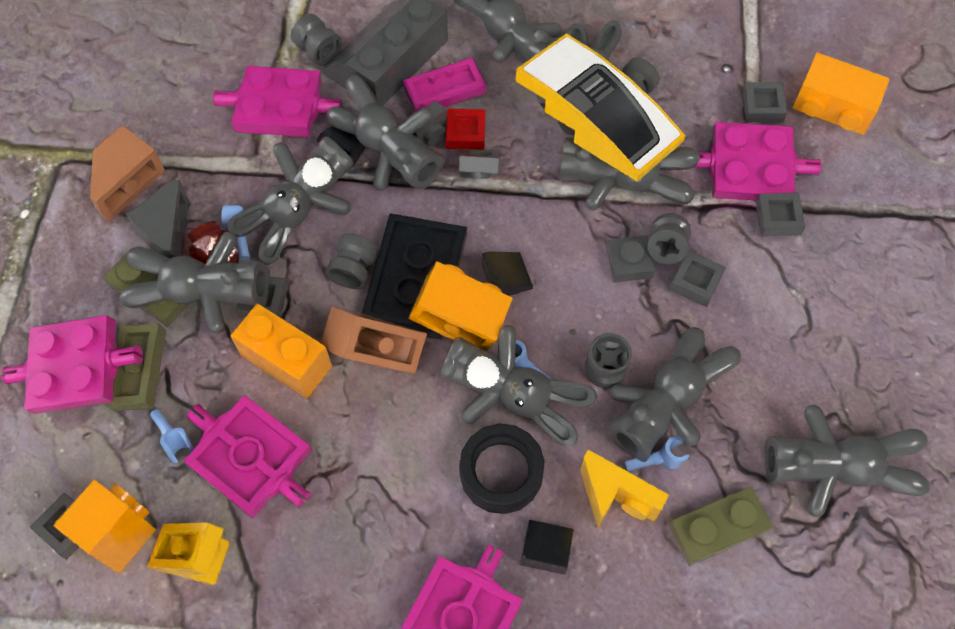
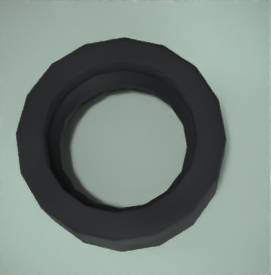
M498 423L483 427L470 436L461 451L459 472L463 490L473 504L487 512L507 514L519 511L532 502L540 490L545 461L537 441L530 433L518 426ZM499 444L512 446L519 450L526 458L528 465V474L523 485L514 492L506 494L493 493L484 488L477 479L475 471L476 461L480 454L488 447Z

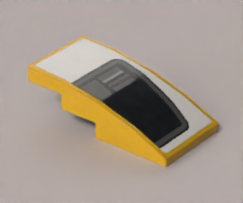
M567 33L516 69L515 81L546 99L544 112L575 130L573 143L635 181H639L685 140L686 135L636 83L600 54Z

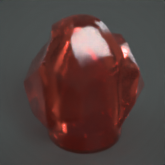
M217 221L206 222L193 229L188 234L192 243L189 247L190 257L206 264L219 239L227 231L221 229ZM237 244L226 263H239Z

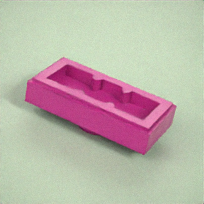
M473 58L403 80L404 90L415 113L421 108H426L434 101H437L442 107H447L486 94V83Z

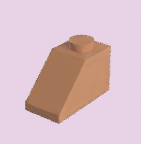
M122 125L114 133L104 138L101 144L93 150L90 199L102 218L108 223L165 172L155 149Z
M332 306L321 344L326 346L327 351L344 359L415 374L427 334L376 317Z

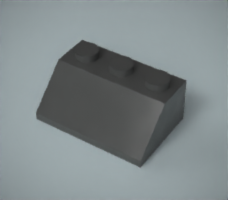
M430 0L392 1L322 69V72L345 89H347L346 81L351 75L355 74L363 77L379 105L384 106L403 86V80L411 78L448 41L447 11Z

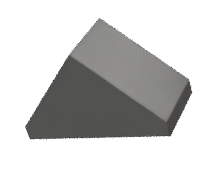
M170 180L126 216L137 235L155 252L168 258L183 256L189 199L180 181Z

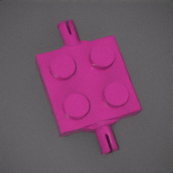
M258 66L246 67L242 85L236 92L214 90L213 93L214 106L235 107L232 118L234 132L310 137L312 123L319 113H327L329 108L334 106L342 107V99L320 98L319 92L322 83L320 71Z
M716 122L713 128V146L710 153L698 152L700 160L695 166L708 168L713 180L712 198L756 201L759 194L795 193L796 174L818 176L821 171V160L797 158L794 150L793 127Z
M107 315L30 328L26 363L4 367L2 372L6 374H1L3 382L8 385L26 382L24 410L34 414L113 402V381L119 366L142 363L143 358L140 356H143V352L138 345L118 349L115 341L116 320Z
M246 395L230 411L220 415L218 418L211 415L200 404L192 407L199 416L190 410L187 414V419L197 425L204 433L197 447L184 460L189 468L252 519L272 497L279 493L283 494L298 508L305 504L302 498L307 501L311 492L307 491L292 478L298 466L312 452L309 444Z
M487 544L476 569L459 566L439 556L401 629H510L523 599L501 588L495 579L492 578L504 556V552L497 548L488 564L494 552V546Z

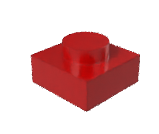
M448 108L446 149L485 150L486 109Z

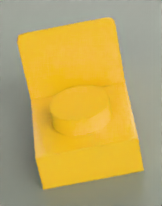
M587 450L584 455L580 472L598 529L614 500L622 503L621 508L632 517L639 520L648 518L655 522L669 494L590 450Z
M163 523L147 568L207 584H215L229 548V541L221 538L224 529L211 523Z

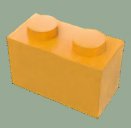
M816 52L792 109L841 126L846 130L865 135L879 109L890 78Z
M437 261L427 275L408 319L454 341L458 337H463L482 350L487 351L498 338L499 331L513 298L502 293L500 288L491 283H481L465 275L460 268L450 264L444 265Z
M258 303L230 335L241 357L306 399H308L332 368L326 346Z
M95 479L53 525L85 552L118 574L121 573L156 531L145 520L150 511L138 503L133 496L116 483L108 490Z

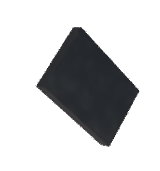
M390 213L362 314L427 334L426 337L442 340L443 335L408 318L427 275L437 261L444 265L450 264L458 268L460 267L467 238V227Z

